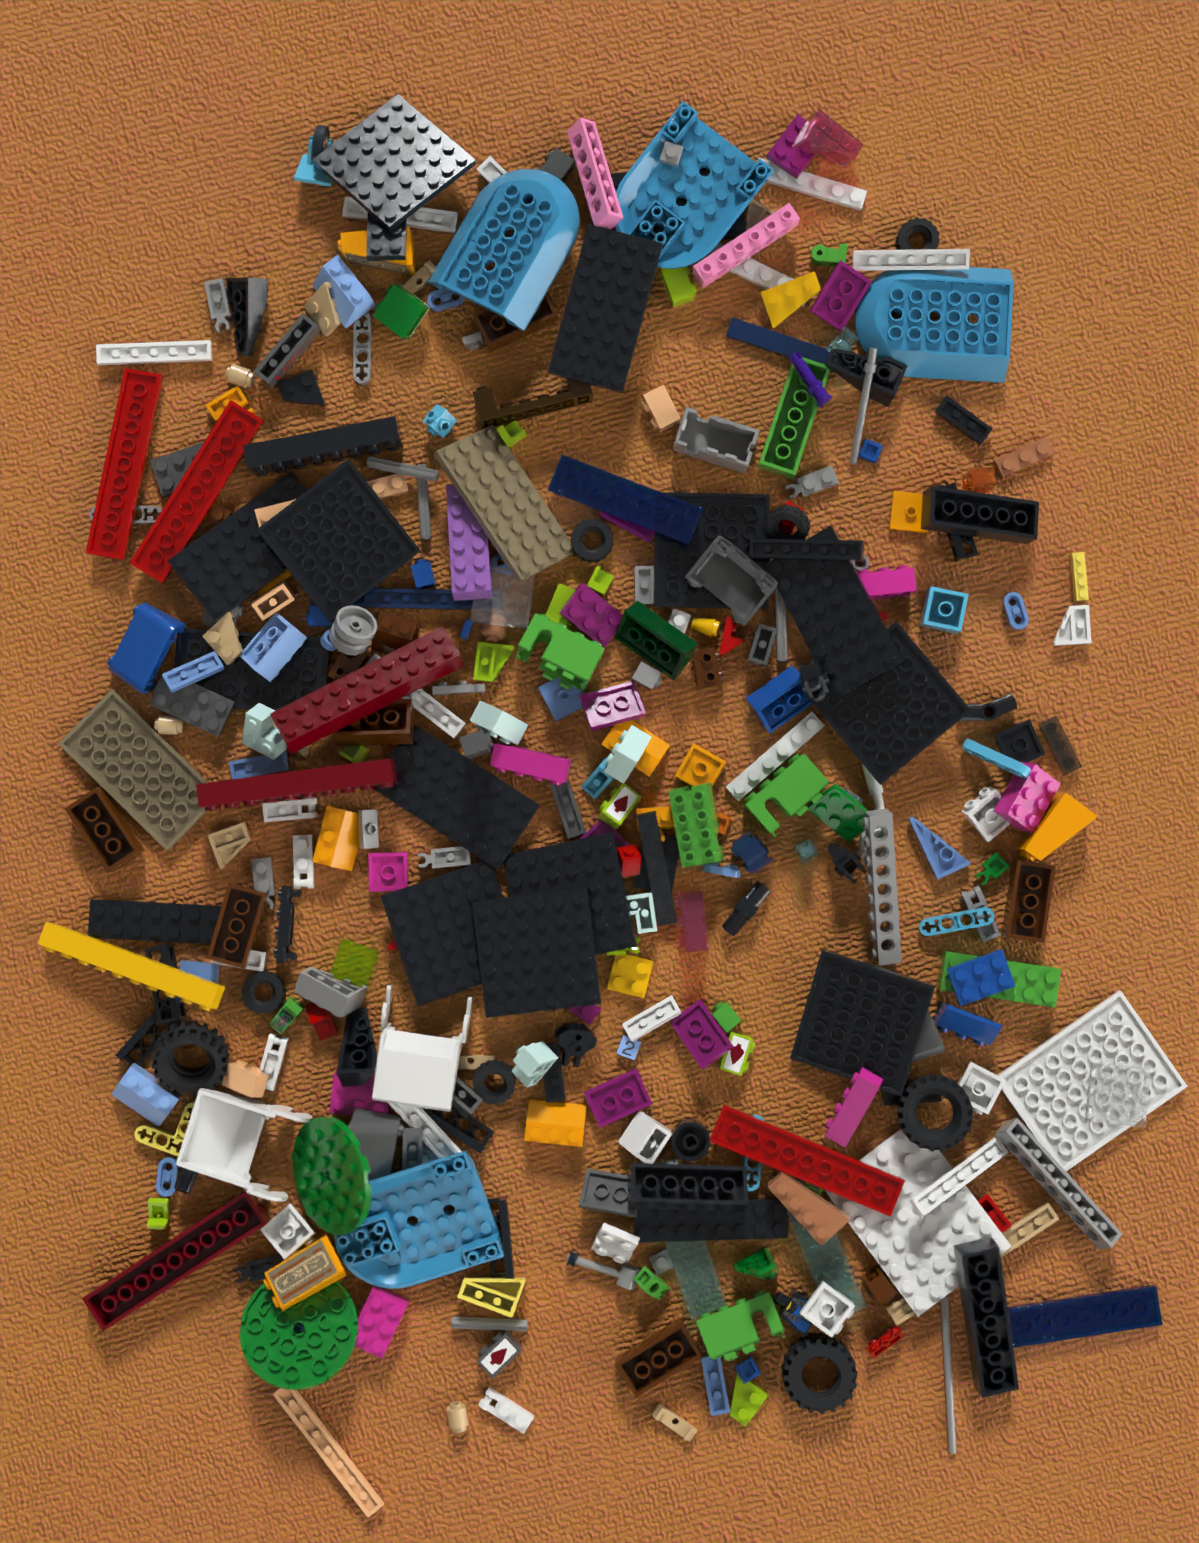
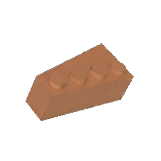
M780 1171L768 1182V1188L821 1246L850 1221V1217L846 1212L841 1211L834 1204L825 1200L789 1174Z

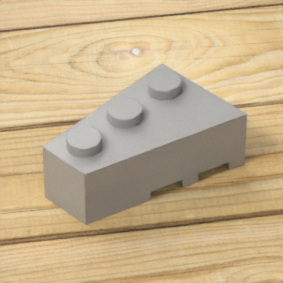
M313 967L301 971L294 992L301 995L303 999L310 1000L318 1007L324 1008L332 1012L334 1016L341 1018L362 1006L368 986L362 985L360 988L350 984L351 980L344 979V982L333 978L334 974Z

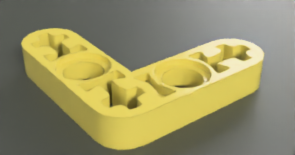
M195 1101L190 1102L184 1108L175 1134L144 1124L135 1130L136 1140L178 1156L177 1146L172 1145L171 1149L168 1147L171 1142L177 1145L180 1142L183 1143L185 1133L182 1131V1126L185 1123H189V1119H185V1117L189 1118L192 1111L189 1108L194 1107ZM146 1129V1133L149 1135H153L156 1132L153 1141H150L152 1139L150 1136L142 1138L140 1131ZM159 1135L166 1136V1145L158 1143L157 1138Z

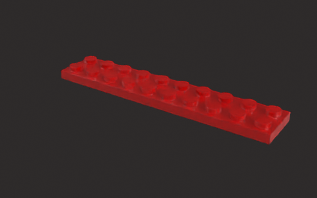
M124 368L86 548V554L125 561L163 381L161 374Z
M232 400L229 401L131 559L130 564L159 582L165 583L173 570L168 560L188 546L244 455L243 445L251 444L263 425L264 420Z
M723 1104L710 1137V1142L889 1217L892 1215L905 1182L903 1178Z

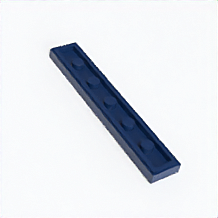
M733 317L726 334L728 338L787 358L799 351L802 357L825 364L831 352L829 349Z

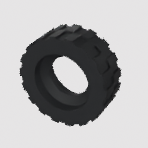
M925 218L908 220L907 223L905 222L896 237L897 250L913 249L908 243V238L913 232H922L926 236L927 243L922 249H937L940 241L937 227Z
M792 505L778 506L772 511L766 522V534L769 536V539H806L810 531L809 518L798 507ZM784 519L790 520L796 524L797 531L792 535L786 534L780 530L779 522Z
M598 519L583 520L580 524L576 525L572 532L571 545L578 558L580 557L583 561H589L590 563L599 562V560L605 559L609 555L613 546V535L609 526H606L603 521L601 522ZM591 531L597 532L602 539L601 545L595 550H589L583 545L584 535Z
M259 971L252 974L243 983V989H241L242 1000H244L245 1006L257 1014H267L278 1009L286 996L284 981L274 972ZM267 983L272 987L273 996L269 1001L261 1002L255 997L254 990L258 984Z
M496 1059L492 1061L487 1060L485 1063H481L475 1070L472 1085L473 1091L483 1100L482 1102L498 1105L499 1103H504L507 1099L509 1100L511 1095H513L516 1077L512 1073L510 1065L504 1063V1061H497ZM490 1074H498L503 1078L504 1084L499 1090L493 1091L485 1086V1078Z

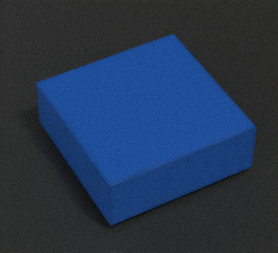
M865 438L858 458L876 464L883 445Z
M465 620L459 635L461 639L468 641L474 626L473 621Z
M752 1356L734 1366L743 1384L761 1374Z

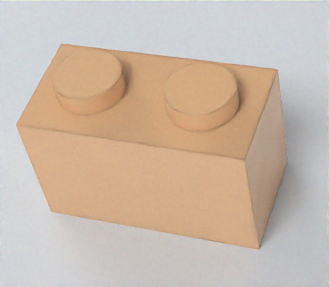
M664 385L643 395L641 404L645 412L649 411L652 417L650 422L654 429L658 428L661 433L680 423L681 418Z
M283 581L254 600L252 607L263 621L294 601L296 596L288 584Z
M237 1060L236 1063H228L226 1076H224L221 1085L249 1097L263 1098L269 1075L263 1073L261 1068L253 1066L250 1068L248 1063Z

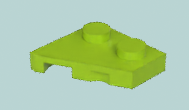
M478 642L473 680L493 682L514 651L515 646Z
M736 1373L730 1416L746 1427L768 1397V1393L751 1380L743 1384L738 1373Z

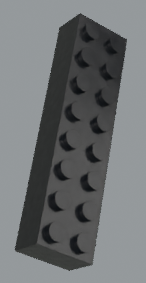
M392 416L243 445L249 471L253 475H257V477H264L270 472L285 473L290 468L301 470L306 468V465H324L326 461L336 463L343 461V458L347 457L357 459L361 458L363 454L378 455L383 450H388V452L397 451L399 447H403L399 423L396 417Z
M992 1237L954 1245L974 1387L982 1398L1018 1390L1019 1384L1000 1248Z

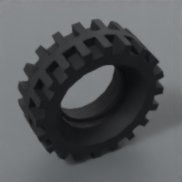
M193 1020L191 1025H187L186 1021H181L179 1027L174 1023L170 1026V1031L166 1029L162 1031L161 1038L158 1037L152 1057V1069H155V1078L160 1077L159 1084L161 1086L167 1084L169 1086L168 1091L178 1090V1095L183 1096L184 1092H190V1096H195V1092H198L201 1088L214 1090L216 1083L221 1084L223 1075L226 1076L229 1045L224 1044V1035L218 1036V1029L210 1030L208 1029L209 1024L204 1023L203 1026L197 1025V1021ZM193 1044L207 1051L209 1061L206 1065L199 1068H188L175 1061L173 1052L177 1047Z
M930 1074L929 1076H920L917 1080L911 1081L906 1089H904L902 1096L898 1100L897 1116L902 1132L911 1143L916 1144L921 1149L925 1148L932 1152L934 1150L946 1151L947 1148L956 1147L957 1143L965 1139L967 1132H970L971 1122L973 1121V1108L967 1093L956 1081L944 1075ZM927 1095H942L952 1105V1120L943 1129H927L917 1119V1105Z
M810 1333L807 1338H798L799 1342L795 1345L791 1344L789 1352L784 1354V1363L781 1365L782 1380L790 1399L793 1402L795 1401L799 1408H806L809 1413L819 1411L820 1414H825L826 1410L835 1412L837 1406L841 1405L843 1407L846 1405L845 1400L852 1398L853 1388L856 1389L857 1387L856 1377H858V1373L855 1367L856 1364L850 1351L841 1341H837L834 1336L832 1338L827 1337L824 1333H819V1336H813V1333ZM815 1357L830 1359L837 1368L835 1384L824 1392L810 1390L802 1380L804 1365Z

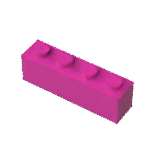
M498 742L494 743L490 766H494L496 771L506 772V770H511L517 776L532 775L531 779L543 781L544 778L550 780L551 784L561 785V783L568 781L572 759Z
M863 1067L859 1074L855 1072L850 1081L853 1084L850 1089L846 1088L842 1095L843 1103L838 1102L833 1111L836 1114L834 1119L829 1118L825 1126L828 1129L825 1137L843 1147L847 1146L883 1081L882 1078Z

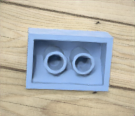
M339 255L322 266L312 285L317 291L324 282L330 283L331 288L328 289L331 300H335L336 312L345 329L376 306L369 293Z
M275 612L246 646L240 657L256 672L271 682L279 674L283 666L290 661L298 648L303 645L307 637L279 613Z
M136 1063L130 1066L111 1094L158 1127L181 1097L175 1090L172 1092L168 1091L169 1086L167 1084L161 1086L158 1078H155V1076Z

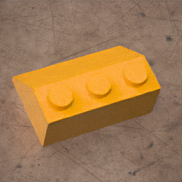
M632 720L614 725L601 744L602 747L612 752L616 743L621 744L620 736L624 730L629 731L632 725L652 737L634 767L649 777L670 745Z
M327 806L312 862L353 871L359 849L358 813Z
M529 1099L524 1141L582 1147L587 1105Z

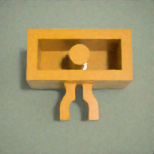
M671 806L637 808L636 820L637 814L656 811L661 840L665 842L662 829H675Z

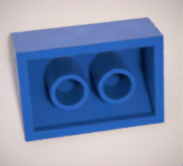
M793 665L746 697L751 709L769 734L813 704L806 696L808 692H804L800 682L803 679L801 674Z
M940 1001L933 1020L934 1024L938 1025L936 1029L948 1033V1030L956 1032L955 1036L965 1040L966 1037L973 1038V1043L983 1047L985 1043L988 1045L992 1044L1003 1026Z

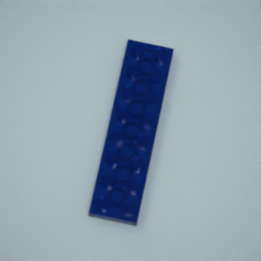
M561 455L547 489L551 493L690 545L704 511L699 506Z
M1156 1285L1008 1307L1013 1348L1163 1325Z

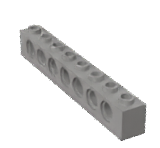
M888 809L864 811L865 818H862V826L865 829L866 837H863L864 847L867 848V855L864 857L866 867H868V874H866V883L869 886L867 901L871 909L868 912V919L872 924L869 936L871 942L873 941V948L870 951L871 958L879 966L902 963L893 815ZM877 828H881V832L878 835H874V831ZM882 846V851L879 854H875V850ZM883 865V870L876 873L877 868ZM881 884H885L884 889L878 891V887ZM882 903H886V906L879 910V906ZM887 921L886 926L880 928L881 923ZM888 940L887 945L881 947L882 942Z
M1018 1118L1005 1121L995 1133L1000 1141L1098 1249L1112 1248L1122 1236L1119 1229Z

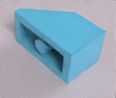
M607 758L581 786L594 799L614 779L604 772L608 766L605 764Z

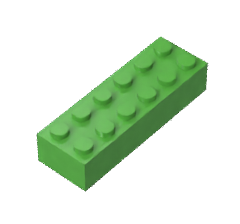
M802 357L818 381H822L824 388L830 369L825 364ZM792 364L757 468L793 480L818 407L816 400L812 394H808V387Z
M942 950L937 989L954 992L946 968L980 956ZM1006 960L1015 987L987 996L989 998L1056 1008L1061 969Z

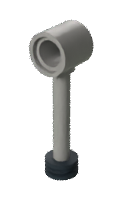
M572 1250L567 1255V1266L570 1264L574 1268L575 1264L617 1277L616 1284L618 1286L634 1290L636 1285L634 1277L640 1272L638 1268L628 1264H621V1268L618 1270L578 1257L579 1252L575 1254V1252L572 1253Z

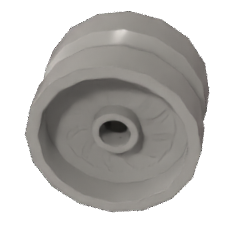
M352 605L343 607L336 615L329 632V639L332 645L342 653L355 656L363 654L368 650L371 640L375 635L377 621L369 611L362 607Z

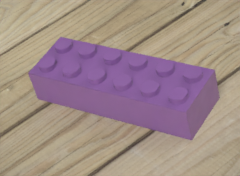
M446 484L451 583L454 601L493 598L489 538L453 484Z

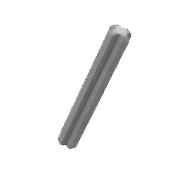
M369 456L366 462L367 467L434 482L439 478V471L372 456Z
M425 464L417 465L419 467L427 468ZM417 478L420 535L422 540L431 539L428 480Z
M776 587L777 661L787 662L786 604Z
M453 1316L451 1328L525 1332L528 1328V1321L526 1319Z

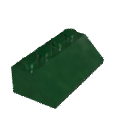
M638 600L624 610L614 637L672 680H676L693 657L698 643Z

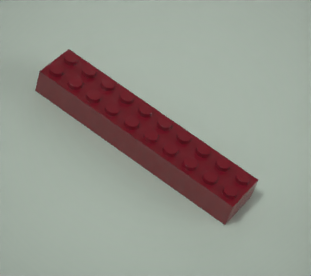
M441 627L270 713L287 748L293 754L464 666L461 654L445 628Z
M382 759L196 784L199 808H205V811L221 810V806H224L225 809L240 808V804L243 803L244 806L259 805V801L271 804L278 803V799L281 798L283 801L298 800L297 796L309 799L316 798V794L321 793V796L336 795L335 791H340L343 794L354 793L356 788H360V791L374 790V786H379L382 789L391 788L394 783L398 782L395 760Z
M244 1190L89 1292L82 1300L101 1330L105 1331L266 1225L271 1218L257 1196L249 1194Z

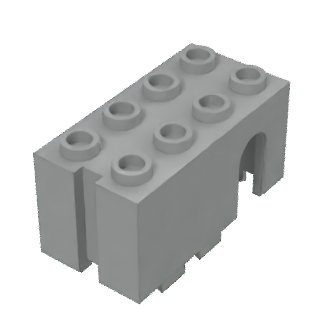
M686 407L674 442L673 451L745 474L760 430L711 415L710 419L706 420L697 416V410Z

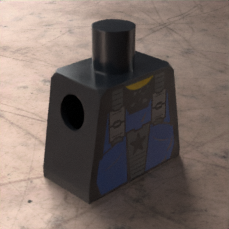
M792 1289L788 1296L778 1291L773 1302L782 1306L779 1310L781 1318L805 1337L813 1323L802 1316L800 1311L811 1296Z

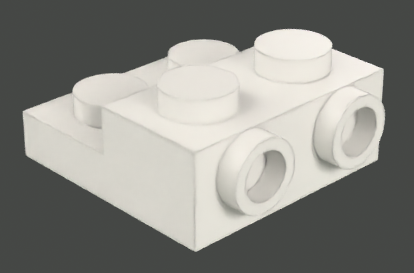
M991 786L980 790V796L975 800L966 802L965 808L962 810L971 825L978 830L987 842H990L1010 825L1009 822L994 812L1001 794Z
M970 1061L958 1084L967 1093L973 1107L972 1110L982 1115L983 1112L989 1114L1006 1080Z
M291 1203L260 1229L284 1260L298 1253L303 1245L308 1247L315 1241L314 1236L317 1234Z
M603 1223L595 1236L591 1249L595 1250L598 1255H607L613 1258L617 1263L627 1264L640 1238Z
M822 1281L803 1306L800 1314L832 1338L834 1334L837 1335L841 1331L844 1320L846 1318L849 1319L853 1315L855 1305L839 1291H836Z

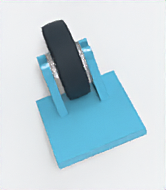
M317 125L314 136H310L308 155L303 154L295 173L294 181L332 187L333 181L313 163V158L334 143V140L330 139V132L327 126Z

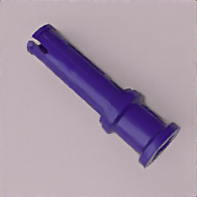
M799 351L789 356L788 360L808 387L807 392L812 394L817 402V407L819 408L828 403L832 396L827 394L823 388L822 381H818Z

